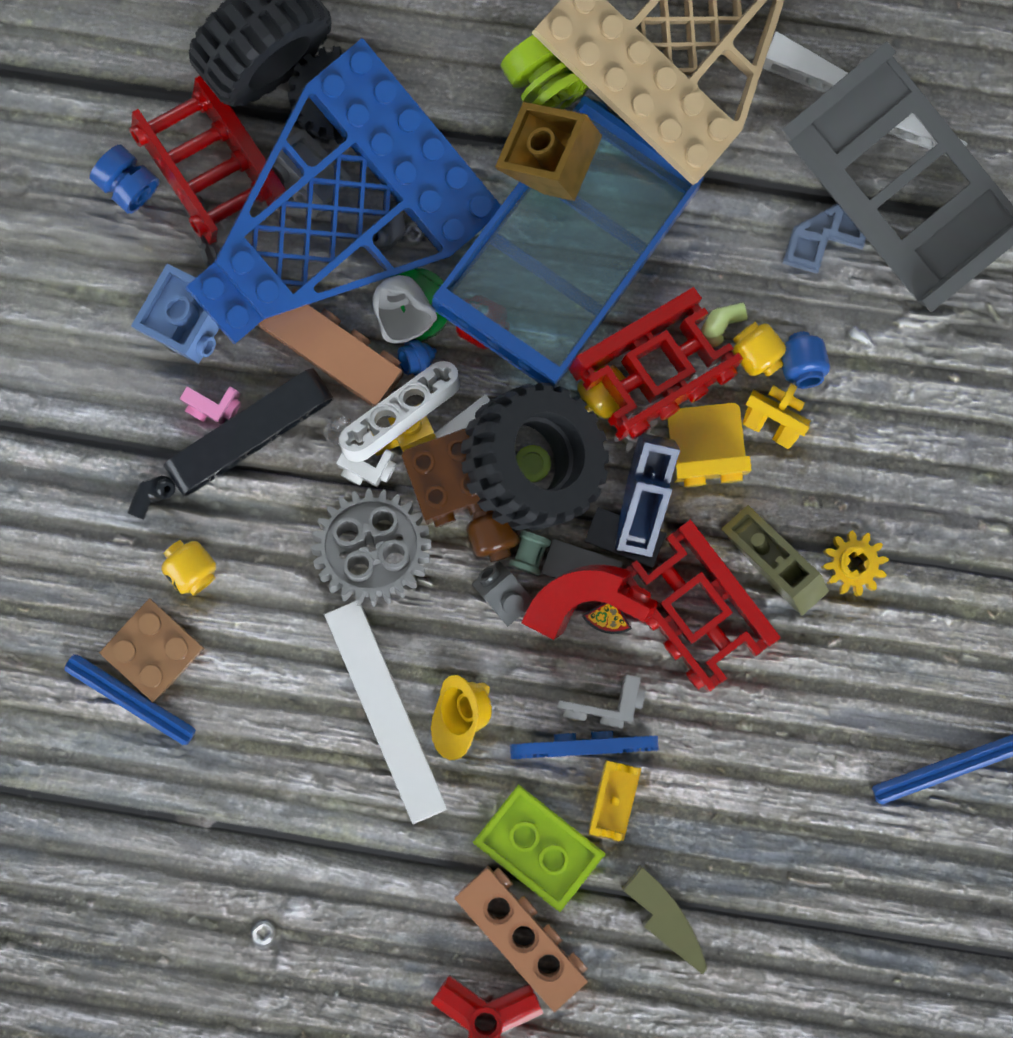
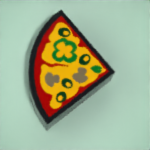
M602 603L582 615V618L589 626L603 633L620 634L632 629L623 612L607 603Z

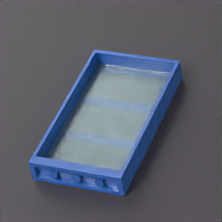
M585 95L572 112L587 114L601 133L602 138L575 201L544 195L519 182L435 293L431 305L438 314L538 383H550L553 389L558 385L575 357L587 345L692 200L704 179L702 177L698 183L692 185L624 120L621 121L612 115L602 102L591 100Z

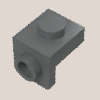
M500 561L482 570L478 579L472 583L474 588L507 627L527 611L533 600L514 575Z

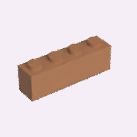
M293 288L291 292L294 293L298 289ZM306 305L262 320L258 324L266 333L372 407L387 398L404 376L402 370L398 368L401 363L398 359L385 350L379 355L368 347L371 343L368 338L354 329L349 334L338 326L341 320L324 308L319 313L311 306Z

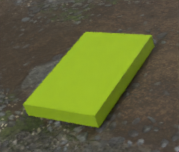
M520 784L516 786L473 841V844L559 913L606 855L604 851Z

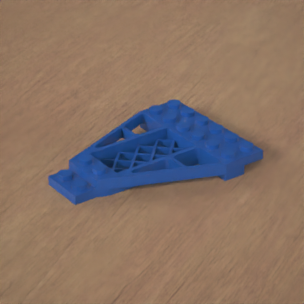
M361 38L303 88L213 264L189 283L185 289L230 341L236 344L262 320L452 256L489 223L501 207V204L366 41ZM308 97L344 138V142L314 167L308 166L286 140ZM351 147L358 156L342 153ZM283 150L300 170L301 178L259 215L251 217L250 209L280 151ZM335 160L334 180L314 178ZM341 161L360 162L359 182L340 180ZM366 166L381 184L365 183ZM307 184L306 203L287 201ZM313 184L333 186L332 206L312 204ZM339 186L359 188L357 208L338 206ZM365 189L384 191L383 211L364 209ZM391 194L398 204L389 211ZM280 207L279 227L259 225ZM286 207L306 209L305 229L285 227ZM312 210L331 211L330 232L311 230ZM404 210L439 253L394 268L374 245L372 239L375 233ZM338 212L357 214L356 234L336 232ZM363 215L382 216L362 234ZM251 231L252 244H250L245 238V236ZM258 231L278 232L277 253L257 251ZM284 233L304 235L303 255L283 253ZM310 236L330 237L329 258L309 256ZM336 238L355 240L335 257ZM359 247L367 249L384 270L383 272L321 293L314 291V286ZM262 257L277 259L276 273ZM283 259L302 261L301 281L281 280ZM308 262L328 263L307 281ZM287 286H297L300 288L292 293Z

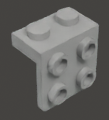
M624 675L617 712L559 700L558 708L565 709L564 717L586 721L587 714L601 716L600 724L623 728L624 721H633L635 708L642 709L646 687L640 686L641 677Z

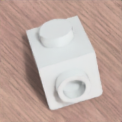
M388 449L384 451L376 468L364 461H350L345 458L343 453L336 463L339 468L343 469L342 477L359 486L364 480L377 488L381 481L386 483L389 481L397 463L392 461L395 456L394 453Z

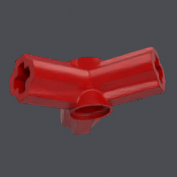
M449 975L430 1002L469 1030L468 1038H501V1033L544 1014L537 995L529 983L490 1002H486ZM481 1013H490L495 1017L497 1023L493 1029L483 1031L475 1023L477 1016Z

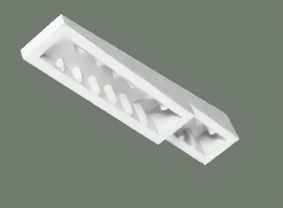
M777 31L770 44L763 65L765 70L823 93L848 74ZM913 113L889 132L891 135L929 150L938 144ZM961 140L962 143H963L965 146H967V142Z
M356 601L324 614L412 824L414 825L448 810L362 605L357 606Z

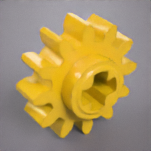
M853 530L849 531L846 543L841 537L836 536L833 538V543L837 549L828 548L823 551L827 557L831 558V562L822 565L821 569L826 571L832 570L833 575L829 577L827 583L841 582L839 587L840 594H845L851 586L855 596H861L863 585L867 589L874 591L877 589V585L873 578L881 579L887 576L883 570L878 568L879 565L888 562L889 558L884 556L878 557L877 551L883 546L882 543L872 546L868 544L871 537L870 533L864 534L859 541L857 540L856 533ZM850 554L852 558L857 556L861 558L862 562L858 565L861 570L860 573L857 569L849 570L847 565L851 562L848 557Z

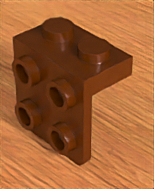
M466 428L411 447L402 453V459L427 525L434 523L436 528L455 522L456 514L469 510L470 515L483 510L477 504L480 500L476 493L471 494L466 485L471 483L468 473L463 474L461 463L466 461V454L461 453L462 441L470 437L465 433Z

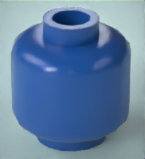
M806 331L790 335L788 341L784 343L786 346L785 354L780 358L783 362L782 370L785 380L801 389L820 385L830 371V362L824 340L818 336L810 335Z

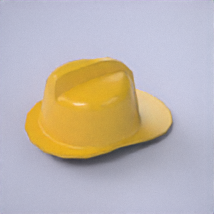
M458 675L448 676L443 681L431 722L432 741L435 749L442 757L448 760H458L463 757L471 746L475 733L489 723L492 716V705L489 698L490 687L486 683L467 682Z

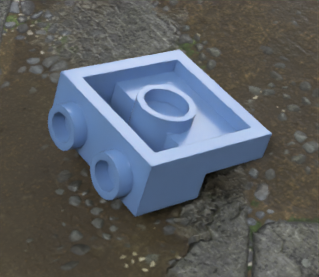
M166 264L131 327L199 364L203 357H209L213 353L216 346L214 337L219 327L185 289L196 277Z

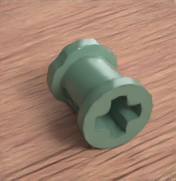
M522 530L519 548L515 559L510 560L509 566L532 575L540 576L541 570L539 565L546 547H549L551 544V540Z

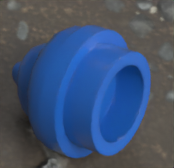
M417 339L405 342L404 346L399 347L397 352L403 372L406 375L414 374L417 376L431 365L437 350Z

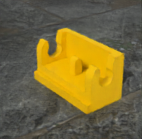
M605 760L588 828L589 834L608 837L616 841H624L641 768Z

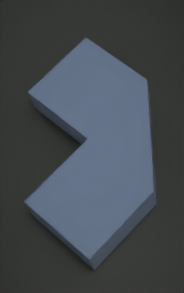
M835 204L820 214L793 227L782 264L818 273L828 240L862 249L866 238L839 205Z

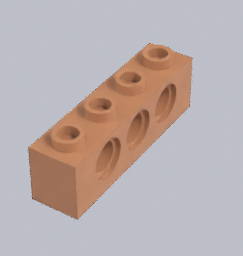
M487 866L455 895L454 899L552 1011L556 1012L588 983L587 977L583 974L588 968L574 952L568 956L561 949L559 944L563 940L549 924L543 928L534 918L538 911L525 896L518 900L509 890L513 883L499 867L493 872ZM497 897L505 899L510 906L509 912L503 917L491 915L488 910V904L492 899ZM520 926L531 928L535 934L533 941L528 945L517 944L513 939V932L516 928ZM551 954L557 957L559 960L558 969L553 973L542 972L538 968V961L542 956Z

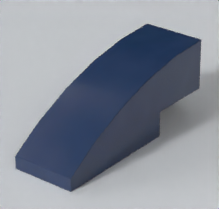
M645 433L638 436L621 508L616 540L617 550L652 557L673 490L670 482L680 453L675 440Z

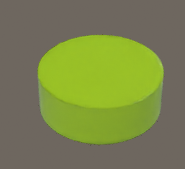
M528 445L523 447L516 455L517 463L522 473L531 483L539 482L548 475L551 468V459L547 451L542 447Z

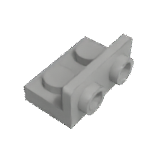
M301 129L287 139L288 143L308 166H316L329 155L304 129ZM281 150L272 166V170L287 191L300 180L301 172L285 152ZM335 160L314 178L334 180ZM342 167L340 168V180L353 181V178ZM307 184L292 196L295 202L306 203ZM313 184L312 204L326 205L332 200L333 186ZM339 186V194L348 187ZM312 210L311 217L317 218L322 211Z

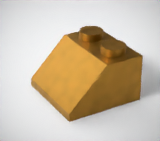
M523 102L495 167L498 171L544 195L575 201L602 135L587 114Z

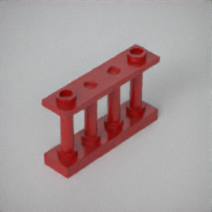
M199 75L194 79L191 99L149 122L146 121L140 110L136 109L132 112L129 130L136 144L139 147L145 146L190 214L189 222L194 232L199 237L204 236L209 245L216 242L218 228L215 224L242 209L266 159L231 106L221 102ZM198 111L201 113L206 112L213 122L211 123L212 128L167 152L156 134ZM217 141L221 143L226 142L232 151L231 158L188 182L185 180L176 166L177 163ZM272 168L254 202L258 200L260 202L265 201L269 206L286 192V189ZM238 170L240 172L245 171L252 181L251 187L207 212L195 194Z

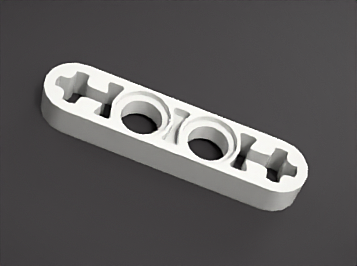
M440 361L430 365L347 426L339 436V443L345 458L353 462H360L370 458L455 395L460 387L459 374L455 365L447 361ZM439 377H441V378L444 379V380L449 378V381H447V382H444L443 380L437 381L436 379L439 378ZM412 395L424 397V401L418 406L412 407L405 404L406 399ZM383 416H392L396 419L393 425L386 428L376 425L377 421ZM354 440L359 443L363 441V444L360 446L355 443L351 445V442Z

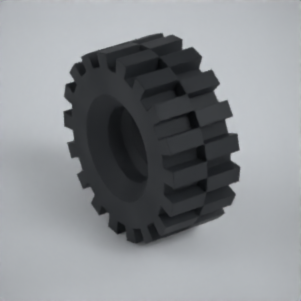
M333 46V52H326L325 47L317 49L319 55L312 57L311 53L304 56L305 63L303 65L297 63L294 68L295 76H290L288 83L290 87L288 100L292 110L306 84L344 53L341 47ZM308 97L296 120L301 129H305L313 139L316 136L319 137L322 143L329 144L330 140H335L337 145L342 144L344 138Z

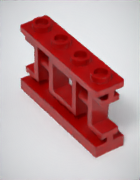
M694 287L575 357L568 369L576 381L580 379L584 381L583 386L586 391L601 382L620 408L608 420L611 427L615 426L618 430L615 435L619 441L628 435L632 439L637 438L651 427L649 424L651 421L658 417L662 421L670 418L680 410L679 404L689 399L691 403H694L710 391L708 389L710 385L718 382L721 386L738 374L736 368L743 360L741 354L737 353L734 355L732 352L734 348L730 343L715 351L697 325L703 322L708 315V311L705 307L701 309L699 306L702 297ZM689 316L679 326V329L688 341L678 346L668 330L654 337L657 333ZM660 347L678 374L656 386L639 359ZM631 350L621 361L629 373L628 377L619 381L609 365L595 372L598 368ZM697 353L707 368L721 361V364L690 383H686L696 373L695 368L687 359L691 355ZM639 387L649 403L662 396L664 397L628 420L627 417L631 416L638 407L628 394Z
M690 519L665 539L676 554L649 575L636 560L625 569L632 572L626 586H639L633 579L635 575L640 578L645 586L662 575L674 591L673 594L659 603L668 616L663 618L656 609L653 616L645 622L652 631L659 628L667 640L662 644L675 661L680 657L689 668L685 674L697 690L704 687L707 692H711L716 686L727 679L716 664L742 643H745L754 656H758L781 637ZM683 540L712 577L713 582L710 583L705 575L700 572L685 583L673 567L674 564L688 554L679 543ZM699 583L721 613L692 633L671 604ZM726 599L731 602L759 640L755 642L748 631H744L733 641L728 639L718 626L719 623L733 614L725 603ZM680 634L685 637L690 645L707 634L719 650L704 662L713 675L710 677L706 675L678 638Z

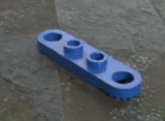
M613 731L591 732V739L576 740V733L554 734V742L510 744L511 759L611 754L639 752L640 748L641 752L658 751V735L613 738Z

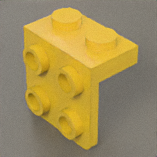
M724 403L680 408L678 412L667 419L669 439L675 440L680 449L673 472L674 483L684 482V487L706 485V479L721 478V483L743 481V475H748L752 471L750 456L745 455L741 412L738 404Z

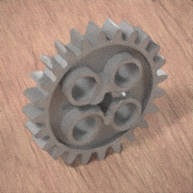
M367 488L366 496L360 499L356 491H352V502L350 503L339 497L340 509L336 510L328 506L327 512L330 519H318L319 527L324 531H313L312 533L314 541L319 543L311 546V551L313 555L320 556L313 560L315 569H323L319 574L321 582L331 580L329 584L331 593L342 588L341 597L343 601H346L354 594L357 606L362 604L365 597H369L372 607H376L377 599L383 596L387 604H391V593L393 592L404 598L403 586L406 584L415 589L417 585L413 575L424 577L425 569L420 564L430 563V554L424 551L431 549L432 546L431 540L424 538L429 535L428 525H420L423 521L422 513L411 515L414 510L412 502H408L401 507L400 494L395 495L391 501L387 500L385 489L381 491L378 498H373L371 488ZM381 520H388L393 523L391 528L385 531L374 528ZM346 531H354L358 534L354 540L349 542L339 539L342 533ZM398 536L403 537L401 541L395 540ZM373 543L376 550L370 552L367 544ZM391 553H400L404 556L403 560L397 564H390L385 561L386 557ZM347 554V557L340 558V555ZM356 564H365L369 567L362 575L350 573V569Z

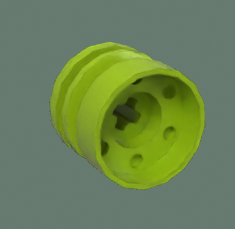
M534 35L526 38L512 49L500 63L501 70L513 88L528 86L521 94L522 102L564 110L590 89Z

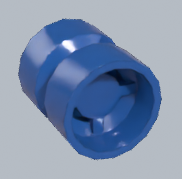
M120 144L109 149L97 161L89 178L103 192H112L113 201L127 214H131L141 208L151 198L160 180L144 165L136 166V157Z

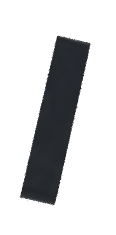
M314 368L307 369L174 455L163 466L182 496H188L326 407L334 398Z

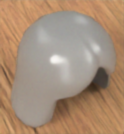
M397 275L390 277L378 285L374 291L372 298L373 309L379 321L382 337L387 342L403 343L411 341L424 334L437 319L436 310L430 305L420 286L408 276ZM403 305L406 309L405 312H403L401 309V306Z

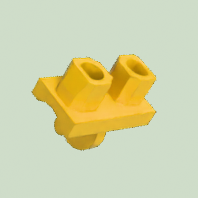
M790 383L786 392L774 385L770 389L768 395L779 400V403L753 389L746 402L748 408L742 424L754 431L760 432L767 418L773 419L780 423L772 440L789 449L800 435L805 436L810 427L811 420L787 408V406H790L800 412L805 402L793 396L798 386Z

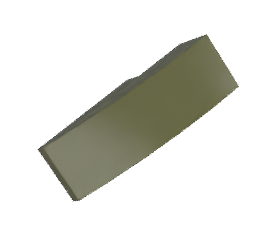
M640 865L622 889L650 912L642 922V925L703 975L707 970V965L691 925L677 903L659 881Z

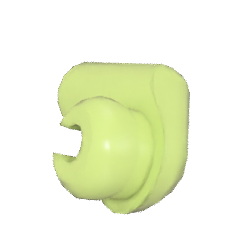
M734 304L711 311L701 327V332L712 347H717L723 343L724 338L722 334L725 332L728 324L748 320L745 304Z

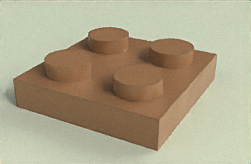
M149 598L99 653L150 701L155 703L205 648L157 603Z

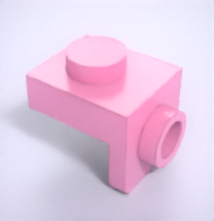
M231 386L219 405L189 387H186L180 397V400L188 405L185 410L186 413L201 422H204L208 417L220 425L226 419L230 420L233 418L241 406V402L238 400L240 393Z

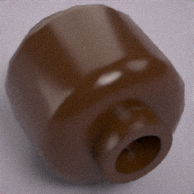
M481 510L471 515L473 520L466 527L474 554L477 557L489 556L491 563L512 556L510 549L517 546L520 541L517 529L511 528L509 522L501 524L492 518L494 513L492 510L486 512Z

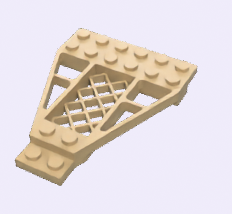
M560 0L531 33L685 179L694 185L698 183L743 130L784 0L772 1L752 64L734 47L733 40L767 0H754L743 14L741 0H732L733 16H718L717 0H708L709 16L694 17L692 0H684L685 17H669L668 0H648L632 20L626 19L607 0ZM659 2L660 17H646ZM685 24L687 42H671L670 25ZM694 24H710L711 42H696ZM719 24H733L720 39ZM645 25H661L663 43H651L646 38ZM672 50H688L689 68H677L673 64ZM696 50H711L697 66ZM720 55L726 56L748 77L734 121L698 87V80Z

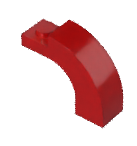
M586 565L568 571L547 584L532 600L521 623L555 640L564 633L574 610L583 602L600 601L607 603L642 622L653 616L659 602L651 599V593L639 586H626L632 572L611 565Z

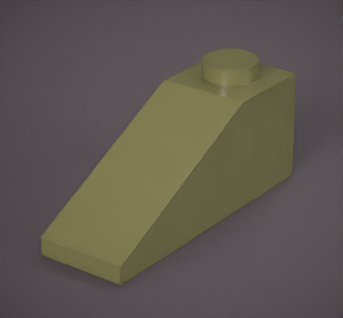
M749 505L721 529L770 585L801 616L829 592L821 574Z

